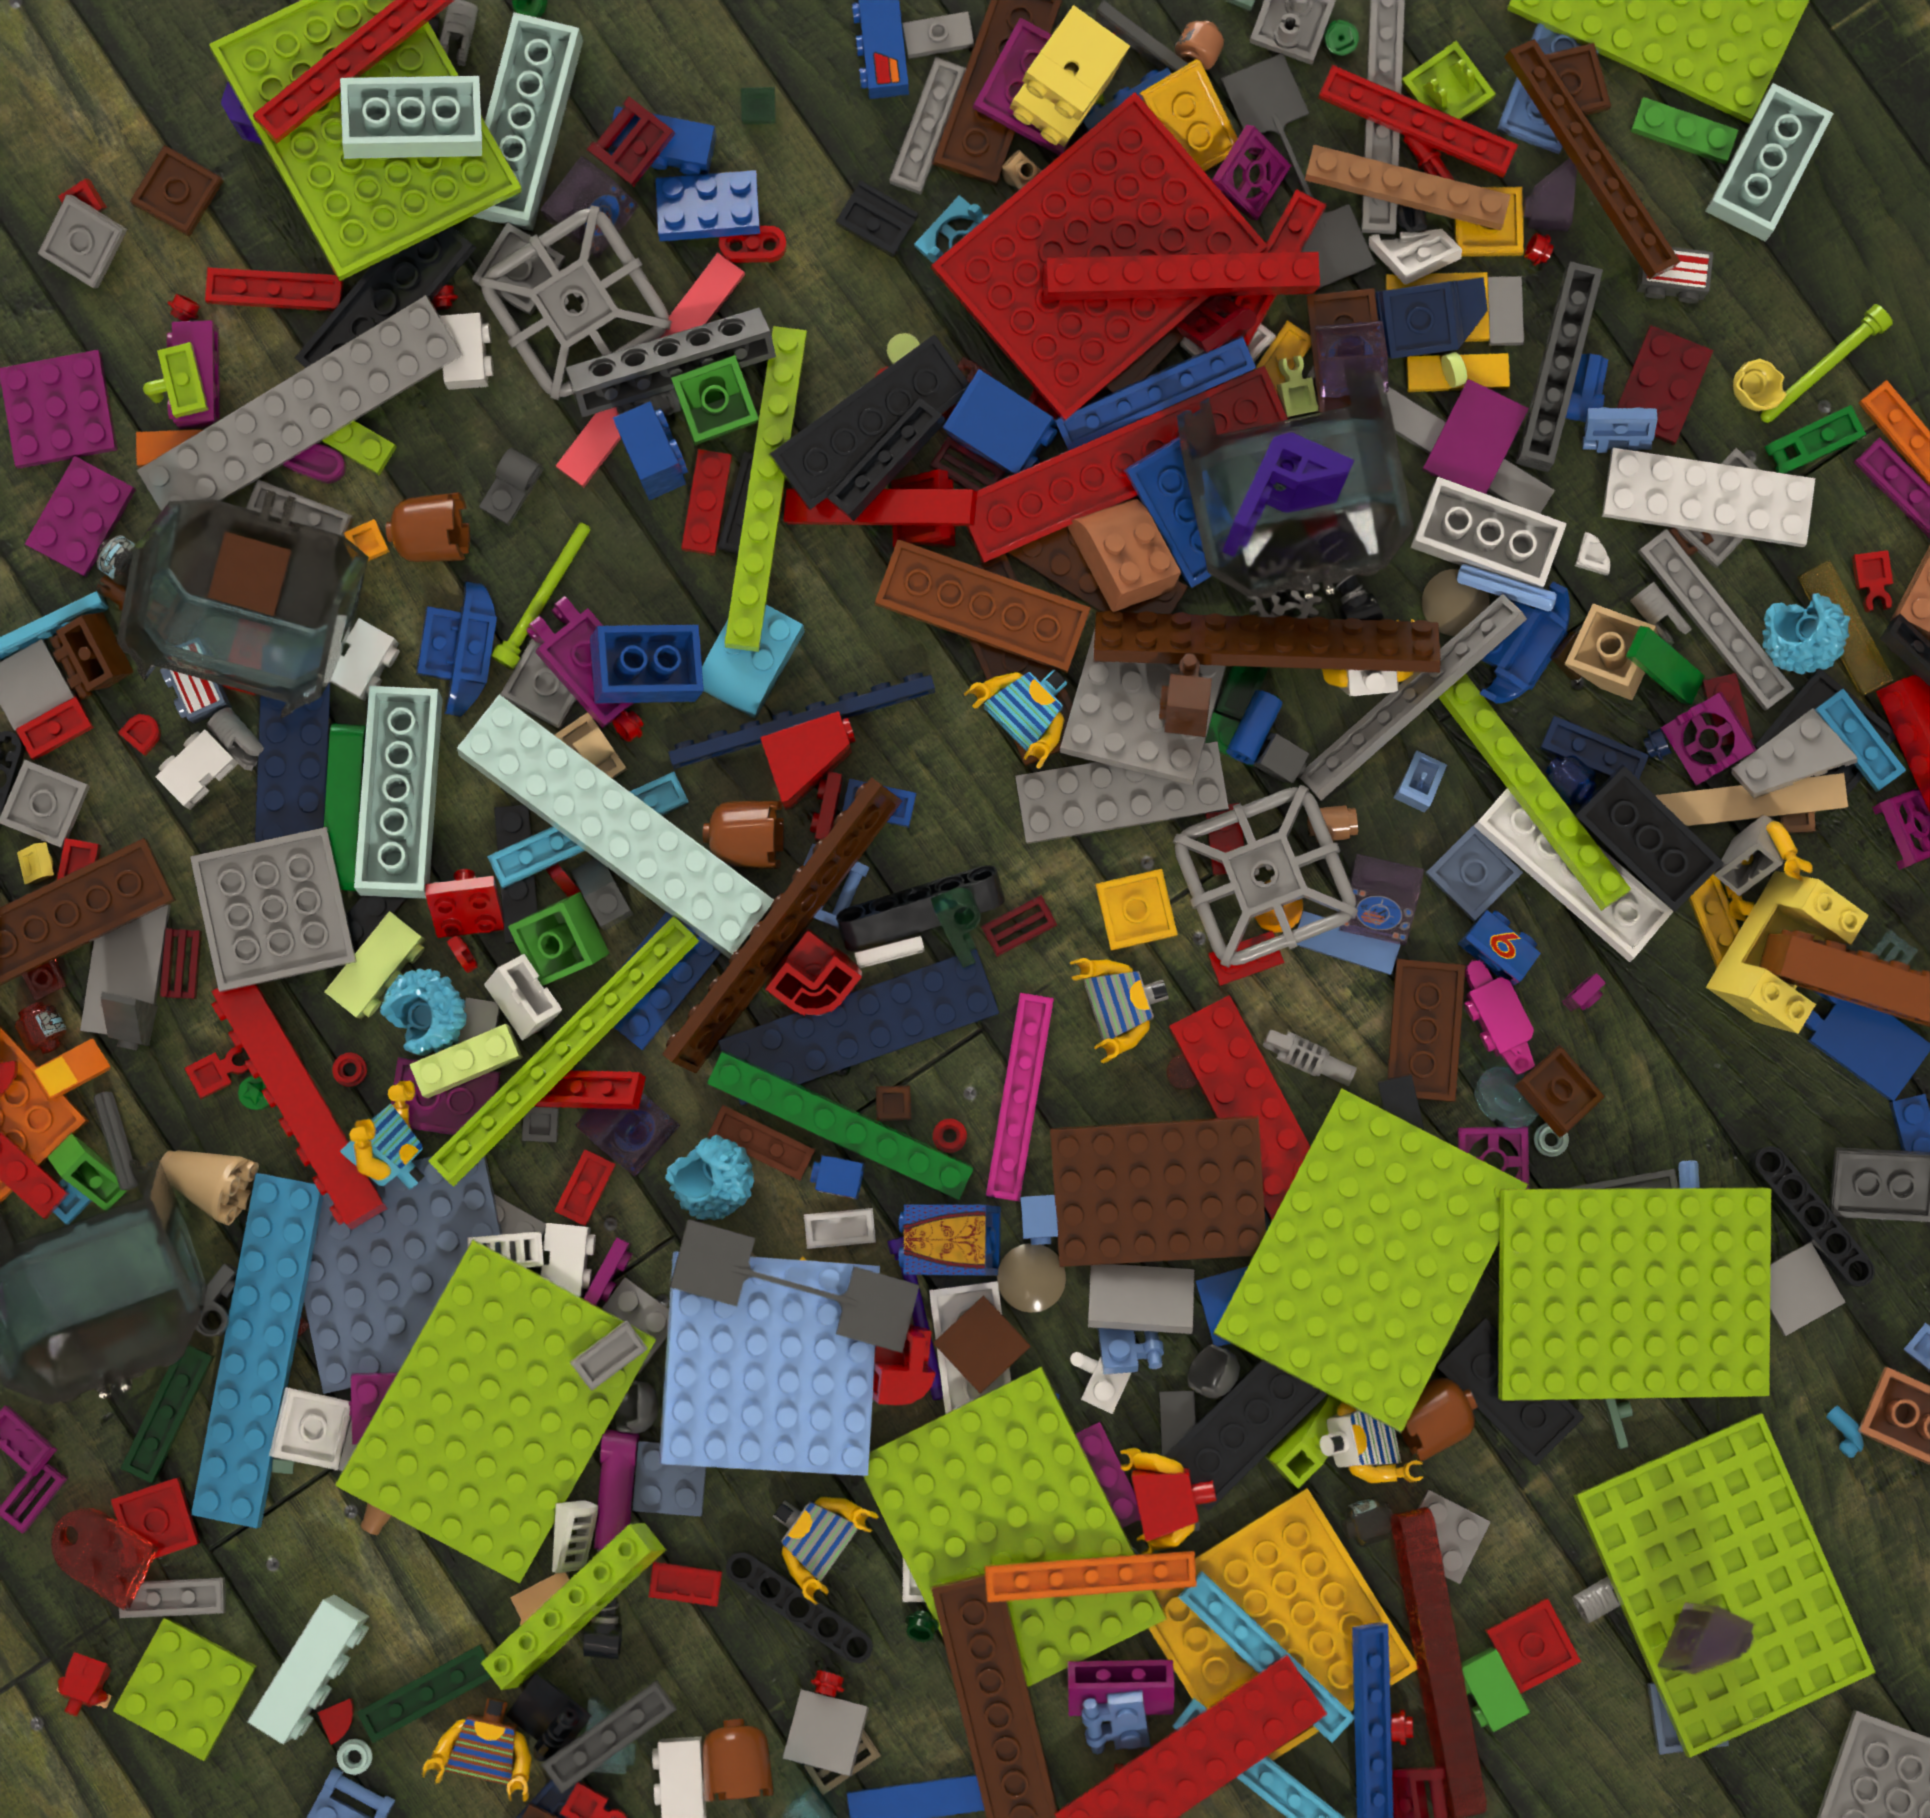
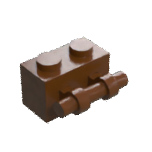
M103 612L79 616L56 631L58 635L50 639L55 650L53 655L57 663H62L69 677L67 682L71 690H76L80 700L92 696V691L109 688L134 673Z
M1186 654L1180 660L1179 675L1170 674L1169 686L1162 685L1159 719L1165 720L1164 732L1206 737L1212 679L1199 677L1200 663L1194 654Z

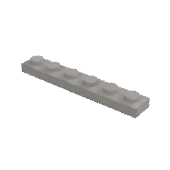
M1667 529L1638 551L1732 671L1736 673L1739 680L1764 711L1794 689Z

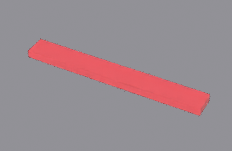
M717 253L669 316V321H672L671 327L666 329L665 334L660 338L709 323L744 278L745 272ZM614 407L595 413L556 465L558 470L583 488L621 440L613 417L618 416L617 408Z

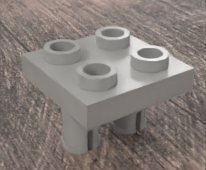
M1264 0L1249 43L1280 54L1283 53V55L1312 65L1336 0Z

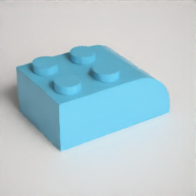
M766 605L759 652L725 648L727 620L702 666L704 692L755 720L805 632L803 624Z

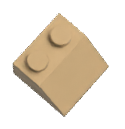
M1592 604L1565 665L1600 689L1633 700L1645 672L1626 655L1640 626L1649 627L1658 635L1657 628L1652 624Z

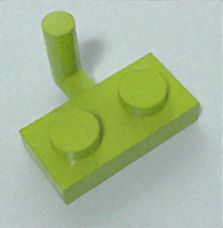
M191 342L157 350L164 378L145 383L143 386L144 393L154 403H159L164 398L163 392H167L175 418L209 410Z

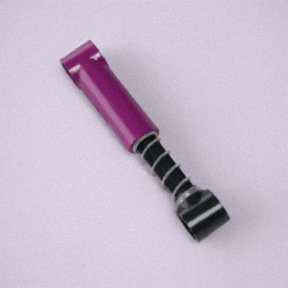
M606 1429L602 1435L598 1514L594 1536V1548L598 1549V1552L631 1524L639 1433ZM617 1596L586 1624L583 1643L584 1657L619 1660L622 1624L618 1623L616 1608L620 1606L617 1602Z

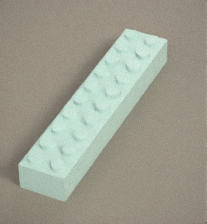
M500 694L457 747L458 755L670 915L676 917L681 923L729 959L736 950L742 948L749 940L752 928L759 921H763L771 911V904L774 899Z

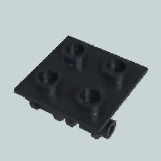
M538 1671L506 1714L509 1719L537 1740L533 1748L534 1757L541 1762L549 1759L575 1740L592 1716Z

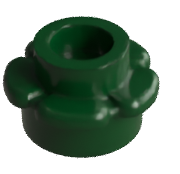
M916 1611L914 1615L910 1614L905 1619V1623L908 1624L906 1633L915 1641L928 1642L933 1639L936 1630L939 1629L938 1621L927 1611Z

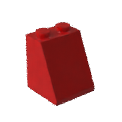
M839 711L760 737L785 811L792 809L820 783L821 779L828 775V772H832L852 753L850 744L856 742L849 719L842 720Z

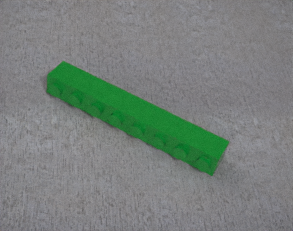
M723 1049L707 1084L958 1200L974 1169L967 1162Z

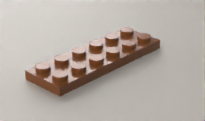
M899 539L896 542L875 600L876 606L1065 673L1069 671L1091 607Z

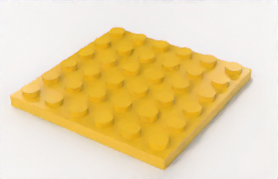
M1307 1487L1195 1557L1196 1575L1202 1570L1350 1712L1354 1710L1352 1627L1378 1622L1388 1624L1390 1686L1419 1669L1416 1661ZM1184 1588L1154 1590L1167 1619L1150 1627L1149 1630L1167 1659L1173 1660V1669L1192 1699L1195 1698L1208 1708L1258 1674L1178 1597ZM1311 1725L1269 1754L1268 1757L1275 1760L1319 1731Z

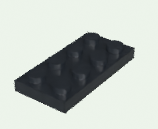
M1483 1318L1435 1367L1446 1378L1456 1382L1462 1391L1469 1389L1476 1401L1477 1409L1534 1466H1537L1584 1416L1567 1399H1498L1499 1331L1487 1318Z

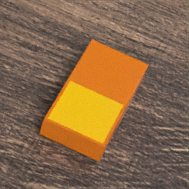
M92 1038L33 1069L31 1074L47 1100L51 1102L109 1071L111 1066Z

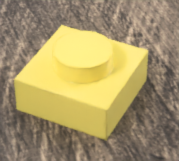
M46 842L35 843L17 852L25 885L37 884L54 875L53 860L49 854Z

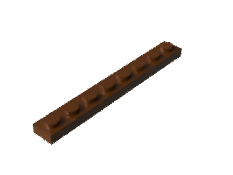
M1533 39L1509 50L1504 56L1505 60L1649 280L1675 268L1680 262L1679 258L1536 40Z

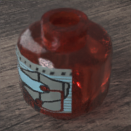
M39 1001L18 1012L19 1018L15 1022V1029L27 1050H41L44 1055L62 1046L59 1040L65 1036L67 1028L54 1005H44L43 1001Z

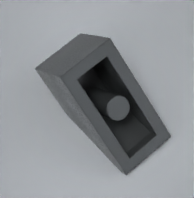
M596 858L571 871L587 904L604 931L634 915L609 868Z

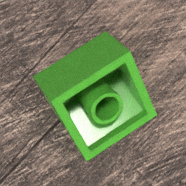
M735 355L671 378L694 446L758 423L759 418Z
M581 892L558 901L508 926L521 955L525 954L539 975L537 979L542 986L588 967L610 954Z

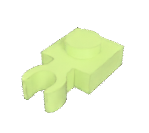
M1300 355L1293 357L1295 363L1293 370L1288 368L1286 358L1280 359L1278 362L1279 370L1284 375L1286 383L1277 384V391L1287 417L1318 411L1312 377L1303 379L1304 361Z

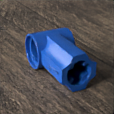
M1591 353L1581 355L1566 419L1586 423L1588 408L1603 407L1604 395H1602L1609 359Z

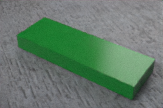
M1640 626L1626 657L1680 703L1692 705L1705 675L1651 628Z

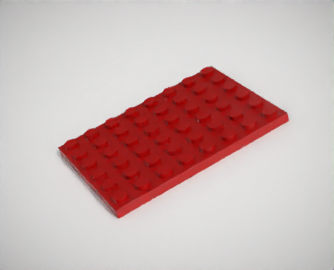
M1134 92L937 259L930 268L1065 422L1209 297L1044 301L1042 266L1046 258L1262 253L1268 245L1137 93Z

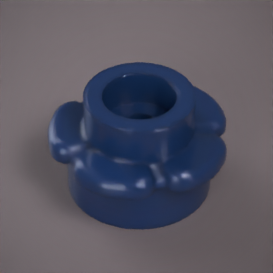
M1661 728L1655 731L1648 729L1649 737L1643 739L1651 758L1658 756L1659 760H1663V756L1672 753L1667 739Z

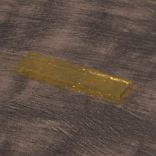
M1829 560L1799 575L1798 579L1810 602L1812 594L1819 593L1821 596L1829 597L1832 604H1839L1843 609V614L1850 616L1848 625L1849 637L1845 640L1844 653L1840 658L1861 697L1892 682L1894 679L1831 561Z

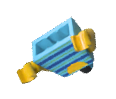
M1053 669L1041 682L1030 672L1025 675L1014 672L995 676L983 683H974L964 693L965 696L971 693L977 697L978 700L972 705L975 709L987 700L984 703V709L1026 751L1024 755L1025 760L1030 755L1036 756L1039 759L1036 768L1042 767L1050 752L1060 741L1064 724V717L1061 713L1063 705L1055 696L1067 685V682L1056 670Z
M399 1081L397 1085H392L388 1090V1096L391 1101H395V1104L392 1105L390 1103L373 1119L356 1121L355 1128L349 1134L351 1140L340 1150L348 1160L357 1166V1170L361 1174L370 1177L379 1186H385L397 1176L411 1190L425 1177L412 1162L423 1150L422 1144L410 1127L409 1105L405 1104V1101L412 1100L415 1095V1086L412 1081Z

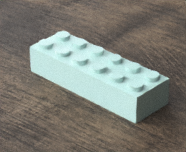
M513 13L485 123L521 185V192L472 217L505 225L508 222L518 228L534 230L583 43L578 27Z
M369 686L354 888L360 896L426 899L425 884H430L443 698L438 689Z

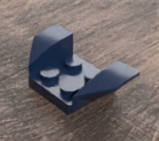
M1484 277L1376 292L1379 330H1381V352L1390 359L1458 350L1488 311Z

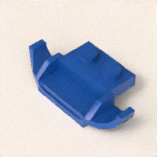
M464 582V599L460 612L429 606L426 608L416 675L449 680L448 687H450L444 714L461 717L479 697L484 686L487 684L497 617L493 602L483 584Z
M1555 582L1551 583L1549 591L1555 592L1557 598L1552 611L1549 612L1539 608L1533 609L1523 603L1510 600L1523 612L1527 620L1481 659L1496 668L1494 672L1497 677L1487 689H1482L1480 695L1495 703H1505L1518 698L1528 689H1533L1550 663L1551 655L1568 634L1570 602L1567 588Z

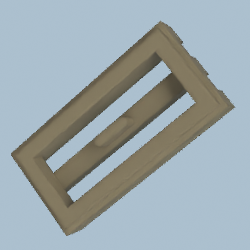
M865 1729L861 1738L863 1742L860 1743L857 1754L866 1748L871 1754L854 1765L852 1775L881 1757L880 1752L876 1749ZM803 1765L822 1795L851 1777L839 1774L824 1784L821 1778L831 1771L821 1769L816 1772L814 1767Z

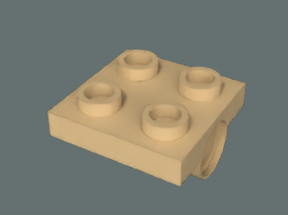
M588 712L554 735L612 779L627 770Z

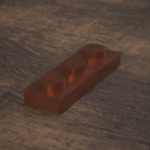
M724 1105L721 1106L707 1135L711 1138L713 1135H719L723 1139H728L731 1142L734 1141L738 1146L746 1149L748 1156L801 1181L816 1151Z

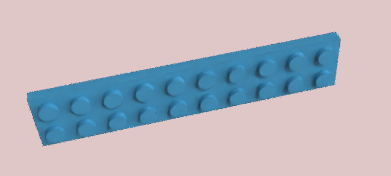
M263 1173L255 1174L230 1306L229 1325L225 1333L191 1515L252 1528H260L262 1525L274 1458L269 1456L285 1387H288L323 1196L315 1183Z

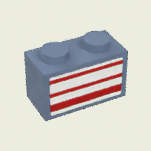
M194 642L161 657L165 667L161 668L160 671L167 686H173L178 698L174 699V704L181 718L187 717L189 721L196 724L213 716L223 708H232L225 690L221 686L222 683L208 651L201 642Z

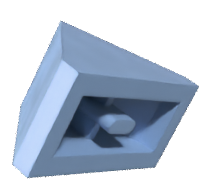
M1416 750L1394 799L1425 812L1434 799L1447 764Z

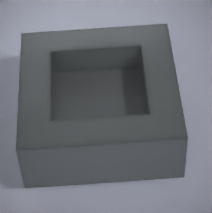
M533 1107L523 1117L522 1141L558 1143L560 1108Z

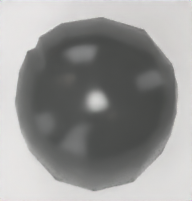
M1213 1344L1208 1345L1197 1354L1190 1365L1187 1374L1189 1387L1207 1398L1214 1399L1225 1396L1238 1382L1241 1368L1236 1355L1226 1348L1222 1349Z
M636 1380L632 1382L615 1413V1425L618 1431L642 1433L654 1423L658 1416L660 1405L656 1390L649 1383Z

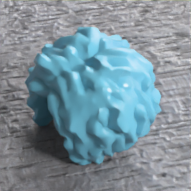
M1819 593L1812 594V599L1807 609L1797 604L1786 606L1782 602L1773 603L1764 615L1766 629L1762 631L1764 638L1762 646L1766 649L1765 652L1770 658L1773 659L1774 666L1780 667V669L1787 670L1788 672L1794 671L1801 675L1805 674V672H1816V669L1825 670L1832 667L1834 661L1844 653L1845 640L1849 637L1848 625L1850 616L1844 615L1839 604H1832L1829 597L1821 596Z
M417 969L416 971L405 972L404 975H398L387 989L380 1009L381 1015L385 1016L395 1027L407 1029L405 1033L406 1043L403 1045L405 1051L420 1056H426L433 1051L436 1053L440 1052L442 1049L451 1047L453 1042L457 1044L459 1042L460 1030L466 1025L465 1000L461 999L460 992L452 986L451 979L449 977L441 978L439 971Z
M713 1135L711 1139L707 1137L702 1139L695 1146V1149L689 1152L687 1157L676 1159L667 1168L665 1179L671 1185L670 1190L675 1191L674 1197L680 1201L681 1209L689 1210V1215L696 1216L697 1219H712L714 1221L716 1219H723L725 1216L733 1213L739 1206L742 1207L752 1194L750 1189L753 1187L754 1174L752 1163L745 1148L738 1146L734 1141L731 1142L719 1135Z

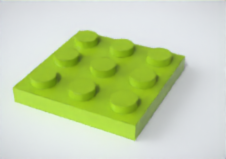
M164 1617L113 1711L200 1760L205 1761L257 1666L169 1617Z

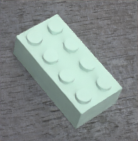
M479 76L340 78L344 159L482 156Z
M1772 83L1705 212L1766 242L1774 231L1834 113Z
M335 1594L322 1600L249 1718L248 1723L282 1744H285L292 1738L297 1740L300 1735L303 1736L313 1721V1717L309 1715L311 1710H315L318 1705L321 1706L332 1690V1687L328 1686L329 1681L337 1675L340 1676L350 1661L351 1657L346 1655L350 1648L353 1649L355 1645H359L368 1632L369 1627L365 1623L370 1616Z

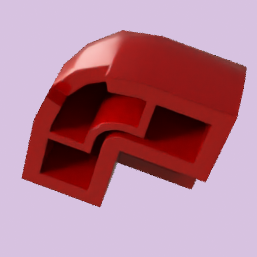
M808 928L774 970L766 984L765 990L789 1008L804 1016L821 1015L832 1012L844 1001L862 978V971L836 946L835 948Z
M910 1324L902 1353L875 1346L872 1398L877 1404H912L924 1397L932 1387L936 1372L928 1366L932 1331Z

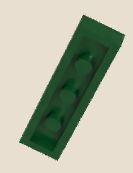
M186 1342L180 1343L120 1469L150 1483L155 1482L215 1356Z
M482 1643L356 1712L372 1743L491 1679L492 1677L481 1664L488 1657Z

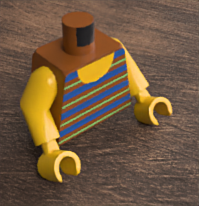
M487 1698L483 1716L470 1714L466 1720H457L441 1736L431 1759L425 1762L422 1777H425L428 1770L435 1769L438 1771L435 1783H440L444 1773V1766L446 1765L445 1771L507 1785V1794L510 1801L512 1800V1793L516 1789L523 1790V1801L528 1800L527 1782L529 1781L532 1756L525 1736L518 1732V1725L504 1721L508 1702L496 1698Z

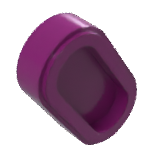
M318 443L283 464L292 472L327 484L339 481L346 470L345 460L338 451Z

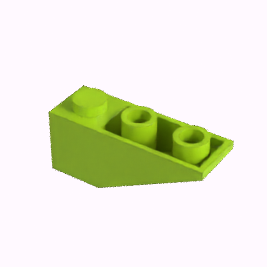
M1328 1394L1265 1456L1276 1470L1297 1488L1304 1484L1324 1464L1328 1457L1321 1451L1320 1440L1322 1436L1329 1434L1327 1427L1328 1418L1337 1414V1408L1342 1403V1401Z

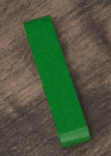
M332 724L330 728L324 827L328 828L341 891H356L354 882L366 725Z

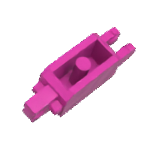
M1472 960L1465 968L1466 982L1471 990L1466 995L1468 1001L1464 1003L1467 1013L1472 1021L1478 1020L1483 1030L1480 1033V1038L1488 1052L1494 1051L1496 1057L1501 1055L1515 1076L1520 1075L1535 1067L1528 1045L1534 1028L1510 980L1501 977L1493 980L1483 962Z

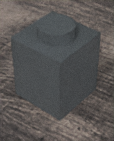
M1269 733L1253 766L1280 782L1294 783L1304 773L1306 769L1305 761L1309 753L1277 733Z

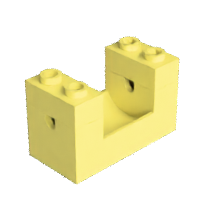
M1073 5L1026 71L1022 80L1024 85L1014 97L1009 108L1014 111L1013 115L1020 122L1026 125L1033 124L1042 131L1041 135L1048 142L1054 145L1059 143L1065 147L1111 82L1130 45Z
M1775 871L1706 988L1756 1023L1799 1034L1816 1004L1795 990L1796 985L1786 983L1769 970L1759 967L1768 934H1781L1782 929L1793 932L1798 930L1814 935L1816 940L1824 941L1827 939L1851 945L1869 915L1819 879L1801 876L1802 881L1786 875L1785 872Z

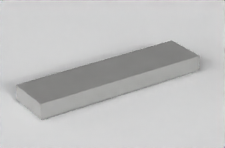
M935 58L890 177V184L920 195L922 194L964 77L965 67Z

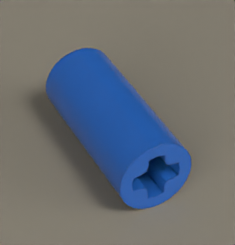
M1255 690L1226 750L1228 755L1245 764L1253 765L1283 705L1279 698L1268 692Z

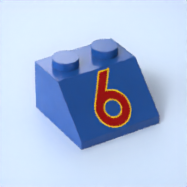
M1486 910L1457 945L1477 961L1483 962L1486 965L1485 967L1498 978L1510 980L1512 986H1514L1524 978L1541 954L1535 949L1538 944L1524 932L1518 935L1508 926L1511 922L1498 911L1494 910L1491 913Z

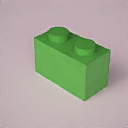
M1490 1647L1456 1666L1460 1675L1456 1676L1455 1680L1464 1696L1471 1694L1477 1705L1472 1708V1712L1481 1727L1487 1725L1492 1732H1495L1530 1713L1502 1658L1494 1647Z

